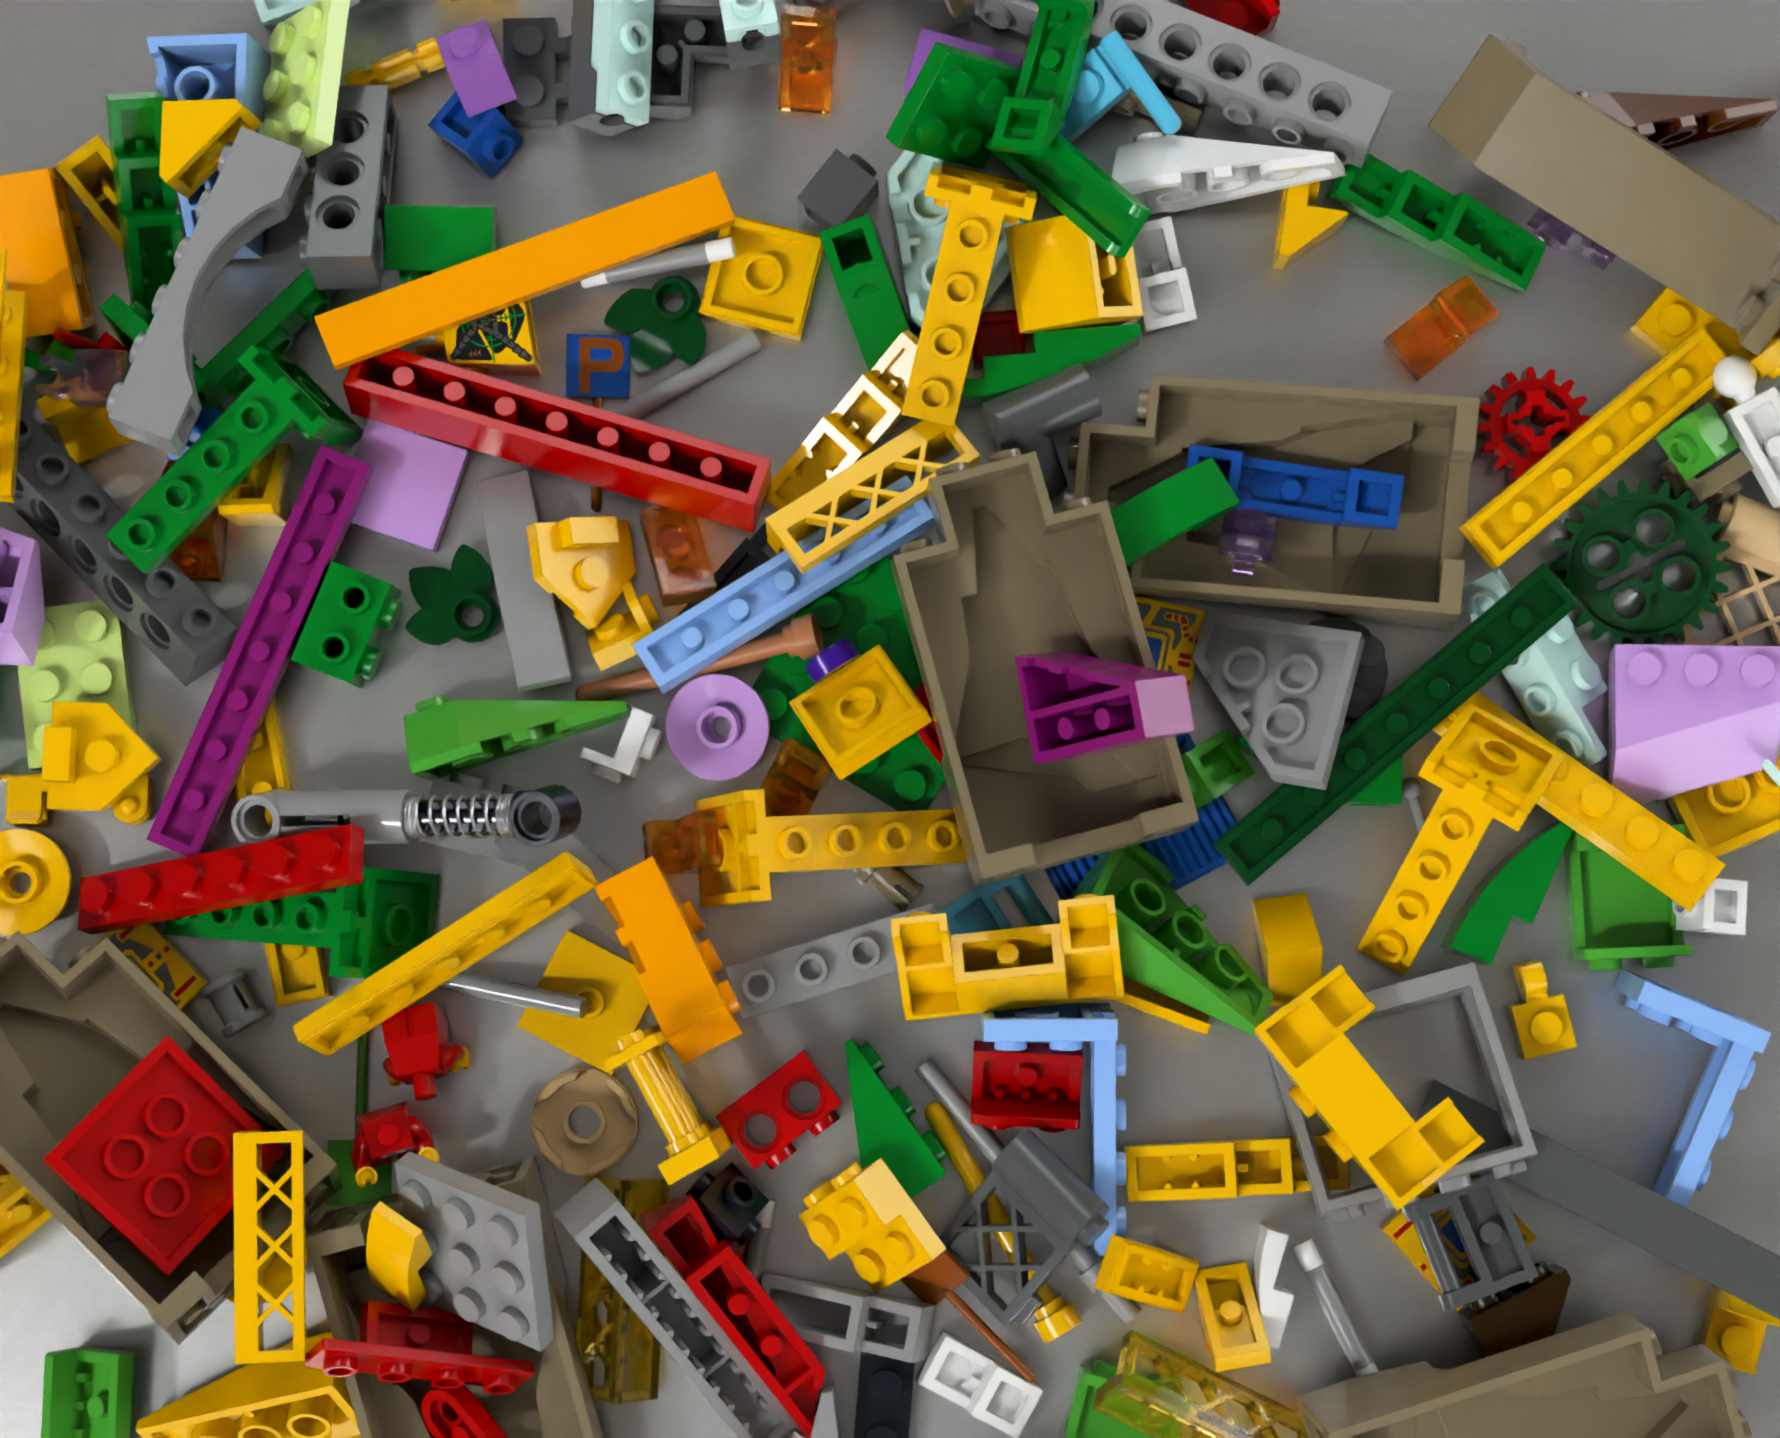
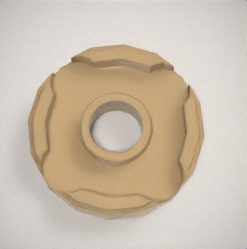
M575 1068L554 1077L539 1092L532 1112L531 1135L539 1154L555 1169L575 1176H596L616 1167L632 1150L639 1132V1109L631 1090L615 1075H610L597 1068ZM587 1106L597 1112L600 1126L595 1135L581 1137L573 1131L571 1116L578 1107Z

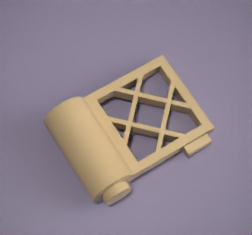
M1735 493L1729 501L1724 500L1716 505L1710 522L1720 520L1723 525L1714 534V541L1723 540L1730 543V548L1716 554L1717 560L1722 561L1725 558L1741 564L1750 585L1726 596H1723L1722 593L1711 592L1715 599L1714 603L1718 606L1730 635L1709 643L1691 636L1694 627L1687 623L1682 626L1685 642L1681 644L1677 639L1673 641L1678 644L1724 646L1733 642L1734 646H1745L1742 637L1768 627L1776 646H1780V629L1777 622H1780V614L1773 615L1762 589L1780 580V509H1773L1768 504ZM1754 570L1770 575V577L1759 581ZM1753 592L1765 620L1738 631L1727 603ZM1701 609L1700 612L1698 613V616H1699L1700 614H1702V613L1707 612V611Z

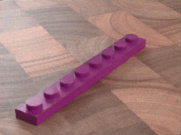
M323 445L320 446L146 838L147 840L187 857L205 853L295 650L331 561H334L374 471V468L369 464Z

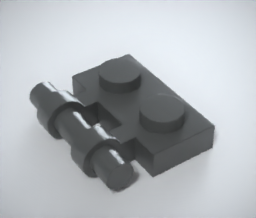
M555 17L503 19V62L517 96V99L504 104V117L513 127L559 126V105H568L569 82L559 83L558 60L571 59L572 35L558 38V24Z

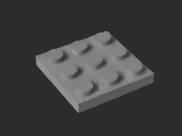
M409 1151L394 1164L402 1216L423 1230L432 1252V1256L418 1271L427 1292L423 1302L437 1306L462 1317L468 1322L476 1323L505 1336L509 1340L517 1341L541 1352L555 1339L539 1203Z

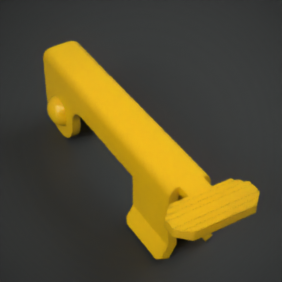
M0 774V783H7L5 821L8 824H13L15 827L46 826L48 824V782L41 780L42 774ZM143 774L112 806L114 815L120 821L129 825H140L150 818L153 811V774Z

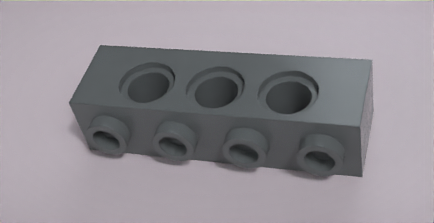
M389 85L339 86L332 146L309 158L310 176L314 186L313 192L305 193L304 212L309 229L308 235H301L299 257L301 266L310 269L316 290L381 289L385 253L384 205H389L398 122Z

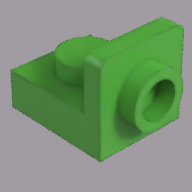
M1709 402L1696 411L1690 412L1655 437L1686 482L1740 446Z
M1227 728L1181 756L1196 810L1255 774Z

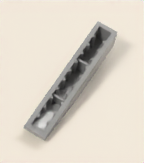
M597 1177L553 1213L738 1438H786L798 1427L696 1295L619 1200Z

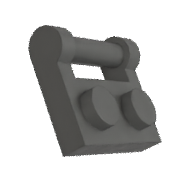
M1493 1171L1472 1178L1473 1186L1446 1194H1441L1439 1191L1401 1208L1406 1221H1413L1442 1292L1437 1296L1444 1312L1459 1308L1539 1276L1499 1179H1495ZM1448 1208L1477 1280L1462 1285L1433 1213Z

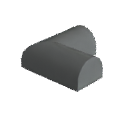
M654 4L649 116L666 120L687 118L692 114L695 63L729 64L720 10L717 6ZM750 37L743 38L742 41L750 43Z
M1081 363L982 404L999 452L1012 448H1019L1021 455L1036 451L1049 499L1059 495L1068 485L1052 436L1080 425L1081 422H1087L1102 415V407L1096 389L1088 372Z

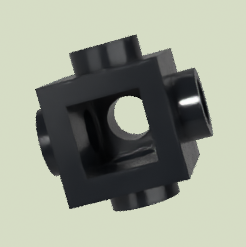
M732 1162L715 1177L707 1170L685 1192V1195L691 1194L697 1202L718 1244L725 1239L729 1245L734 1243L738 1248L742 1247L761 1227L762 1224L756 1219V1216L770 1201Z

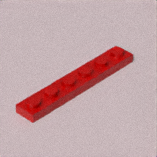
M346 824L81 878L77 930L93 935L363 883L364 829L354 824Z

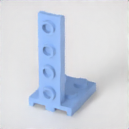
M1621 969L1613 988L1628 996L1624 1004L1625 1006L1636 1010L1638 1014L1667 1026L1673 1016L1678 1019L1676 1027L1687 1031L1691 1036L1715 1045L1653 1189L1654 1192L1687 1208L1694 1190L1700 1191L1709 1178L1712 1162L1708 1158L1716 1139L1720 1141L1724 1139L1731 1127L1733 1111L1730 1110L1735 1095L1738 1089L1744 1090L1752 1078L1755 1069V1061L1751 1059L1753 1053L1757 1051L1763 1054L1771 1033L1737 1015L1628 970Z
M1069 1003L981 1013L984 1042H994V1049L1021 1051L1027 1049V1042H1049V1048L1052 1050L1074 1051L1083 1049V1041H1090L1091 1189L1109 1206V1211L1104 1217L1109 1222V1226L1094 1242V1248L1099 1255L1105 1256L1112 1234L1126 1238L1125 1206H1116V1185H1126L1125 1152H1116V1131L1126 1130L1125 1098H1116V1076L1126 1075L1125 1043H1116L1118 1041V1019L1114 1017V1011L1110 1009V1003Z

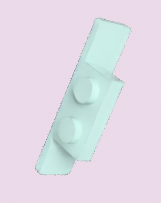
M1496 569L1463 587L1462 604L1472 621H1474L1512 588L1500 569ZM1566 615L1501 671L1537 733L1587 767L1606 757L1607 751L1583 712L1582 707L1603 694L1608 688L1601 677L1599 667L1589 657L1574 631L1571 619Z

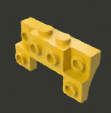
M1081 894L1069 900L1058 901L1060 923L950 935L946 913L914 912L906 917L891 919L892 941L906 1021L1124 998L1114 895Z
M1340 964L1305 992L1254 1029V1033L1295 1085L1287 1092L1307 1118L1317 1113L1330 1129L1323 1138L1343 1163L1353 1158L1395 1210L1398 1211L1485 1141L1457 1110L1449 1096L1415 1122L1345 1036L1347 1031L1372 1013L1376 1007L1371 1001L1369 1002Z

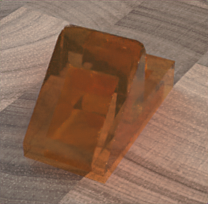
M783 5L781 13V51L783 61L780 62L778 110L830 115L837 54V39H835L836 8Z
M1465 275L1437 293L1427 306L1387 336L1384 342L1418 382L1496 320L1500 314L1469 276Z
M786 737L760 789H764L766 817L809 815L814 803L833 773V769L827 760L791 738Z

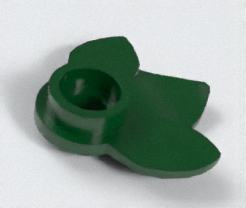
M665 277L659 280L652 289L634 288L628 290L612 304L604 319L607 327L632 334L630 338V359L633 369L639 374L660 369L670 361L673 355L685 364L694 366L706 347L707 330L697 316L701 304L700 295L696 287L683 277ZM678 296L684 299V304L680 310L671 312L666 309L667 301L670 298Z
M463 544L456 551L450 570L433 566L410 569L409 583L411 592L418 605L422 608L405 625L406 630L425 644L440 646L457 638L466 643H481L495 634L500 624V610L495 600L490 596L494 576L490 565L475 549ZM474 608L481 609L483 612L482 622L475 627L468 626L465 620L468 611Z

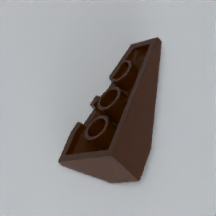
M1587 91L1576 92L1579 96L1668 152L1763 126L1779 110L1776 99L1605 92L1589 97Z

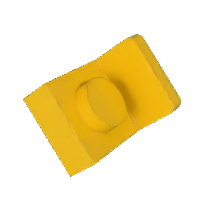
M631 581L621 585L631 611L623 615L612 614L606 616L597 627L585 632L591 653L600 671L637 655L632 644L654 631L653 625L661 622L649 594L645 593L638 597Z

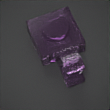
M1242 509L1237 512L1229 511L1224 514L1218 554L1234 556L1231 575L1253 578L1256 559L1272 561L1277 517L1266 516L1264 513L1253 509Z

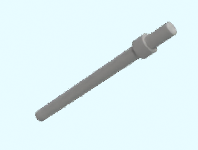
M930 1057L915 1070V1073L993 1165L996 1158L1005 1148V1145L991 1129L984 1125H974L971 1123V1105ZM1082 1242L1077 1244L1068 1256L1082 1271L1079 1274L1080 1279L1092 1293L1098 1291L1125 1324L1131 1321L1142 1309L1134 1300L1109 1294L1094 1287L1104 1256L1098 1257L1089 1246L1086 1247Z

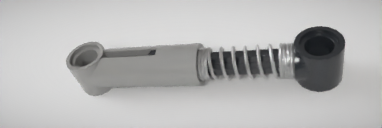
M556 784L531 791L503 794L499 799H495L492 794H489L486 799H481L478 794H475L471 800H468L463 794L457 800H454L449 794L444 800H440L437 795H433L428 800L424 795H419L416 790L291 791L278 788L243 797L236 803L232 811L231 824L234 834L244 845L346 824H354L364 829V844H415L420 838H431L434 835L439 838H445L448 835L458 838L463 834L467 838H472L478 834L480 837L486 838L492 834L497 838L501 836L504 838L513 837L525 845L538 847L566 838L575 832L581 821L582 810L576 795L565 786ZM541 803L546 805L551 812L552 823L550 828L540 820L539 806ZM266 808L272 815V828L266 822ZM337 815L338 820H306V816Z

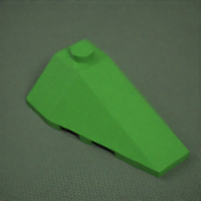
M446 695L436 696L415 704L417 712L403 716L408 763L413 775L433 781L434 778L441 779L450 776L451 772L460 773L627 719L632 708L626 701L452 700L448 702Z
M1139 844L1102 853L1069 896L1068 900L1081 894L1114 895L1122 976L1254 1036V1029L1264 1022L1274 995L1233 946L1228 944L1220 945L1202 923L1207 918V915L1196 903L1189 908L1170 886L1169 883L1175 877L1163 863Z

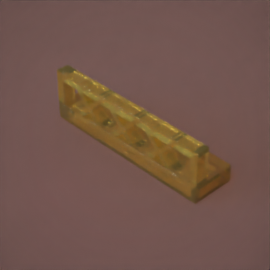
M585 1176V1186L597 1177L607 1189L614 1190V1196L665 1257L664 1252L647 1232L640 1218V1215L645 1211L668 1203L669 1186L665 1178ZM581 1249L576 1340L592 1398L614 1404L658 1399L661 1344ZM601 1300L607 1309V1324L603 1329L597 1320V1305ZM598 1356L604 1364L603 1386L593 1384L594 1360Z
M1133 1330L1123 1336L1117 1373L1096 1390L1093 1409L1152 1438H1279L1273 1428V1425L1278 1423L1297 1432V1438H1308L1301 1413ZM1138 1354L1151 1360L1161 1378L1160 1380L1154 1382L1135 1373ZM1188 1378L1196 1382L1208 1403L1200 1405L1190 1400L1180 1380ZM1234 1401L1244 1406L1255 1426L1247 1428L1237 1423L1226 1403Z

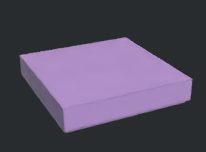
M367 419L354 459L369 464L374 468V471L350 524L436 552L470 457L469 451L395 426Z

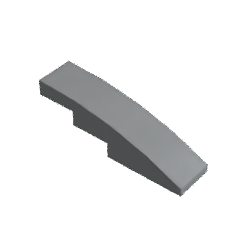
M528 470L476 481L496 591L519 692L572 681L558 596L554 593L549 594L533 578L526 527L533 523H540L530 473Z

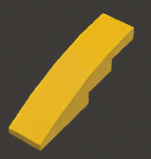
M910 330L901 332L871 371L863 374L832 413L820 420L770 482V490L766 500L777 511L873 452L905 416L901 415L919 340Z
M1325 1134L1313 1135L1329 1190H1350L1348 1161L1343 1163L1323 1138ZM1294 1136L1189 1141L1124 1147L1128 1202L1223 1199L1248 1195L1294 1194V1192L1311 1191Z

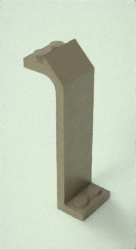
M1489 34L1428 126L1476 168L1733 328L1739 344L1759 356L1780 328V222L1546 75L1527 59L1525 47L1517 41L1506 36L1502 42Z

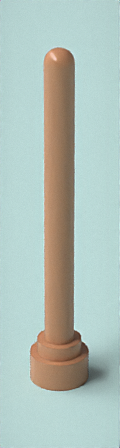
M814 613L792 618L791 624L783 626L781 633L750 640L690 678L786 653L790 657L800 656L802 660L813 658L825 650L819 622ZM647 668L581 685L575 692V698L577 701H606L658 686Z

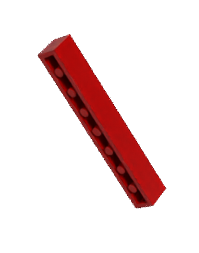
M393 349L350 365L343 382L351 414L752 533L755 532L770 490L771 459L403 350Z

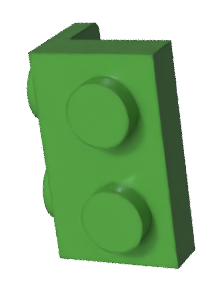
M83 1346L48 1352L45 1355L41 1438H130L134 1351Z

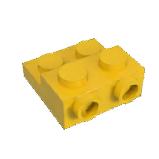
M882 1158L864 1169H861L857 1162L851 1164L833 1179L825 1181L802 1199L808 1208L801 1212L798 1217L807 1228L811 1240L822 1249L829 1260L845 1251L854 1263L855 1270L859 1276L867 1281L874 1293L879 1292L933 1261L946 1249Z

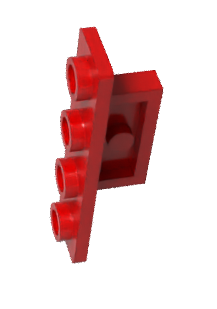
M368 1300L361 1307L359 1342L324 1338L306 1353L305 1366L322 1368L323 1374L330 1377H349L359 1372L377 1374V1379L385 1383H402L413 1378L430 1380V1385L439 1389H454L464 1384L483 1386L485 1393L495 1395L509 1394L516 1391L517 1387L535 1374L534 1362L472 1355L473 1322H468L460 1316L444 1309L418 1306L414 1311H411L403 1304Z

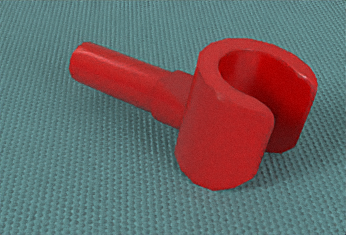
M59 327L53 333L54 340L81 350L105 368L124 361L130 353L128 348L108 332H105L96 344L88 338Z

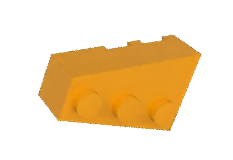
M55 167L0 175V247H6L8 251L6 280L9 290L25 291L29 298L26 338L53 334L58 327L67 331H74L96 325L88 260L81 259L75 230L84 229L82 213L80 211L71 212L67 182Z
M651 856L595 885L594 888L600 901L604 903L617 922L619 929L615 933L622 947L628 948L639 974L636 977L664 1037L682 1063L685 1064L742 1034L734 1015L735 1012L742 1009L738 997L727 979L719 982L715 972L724 968L710 939L701 942L697 933L706 928L691 899L684 903L681 902L654 857Z

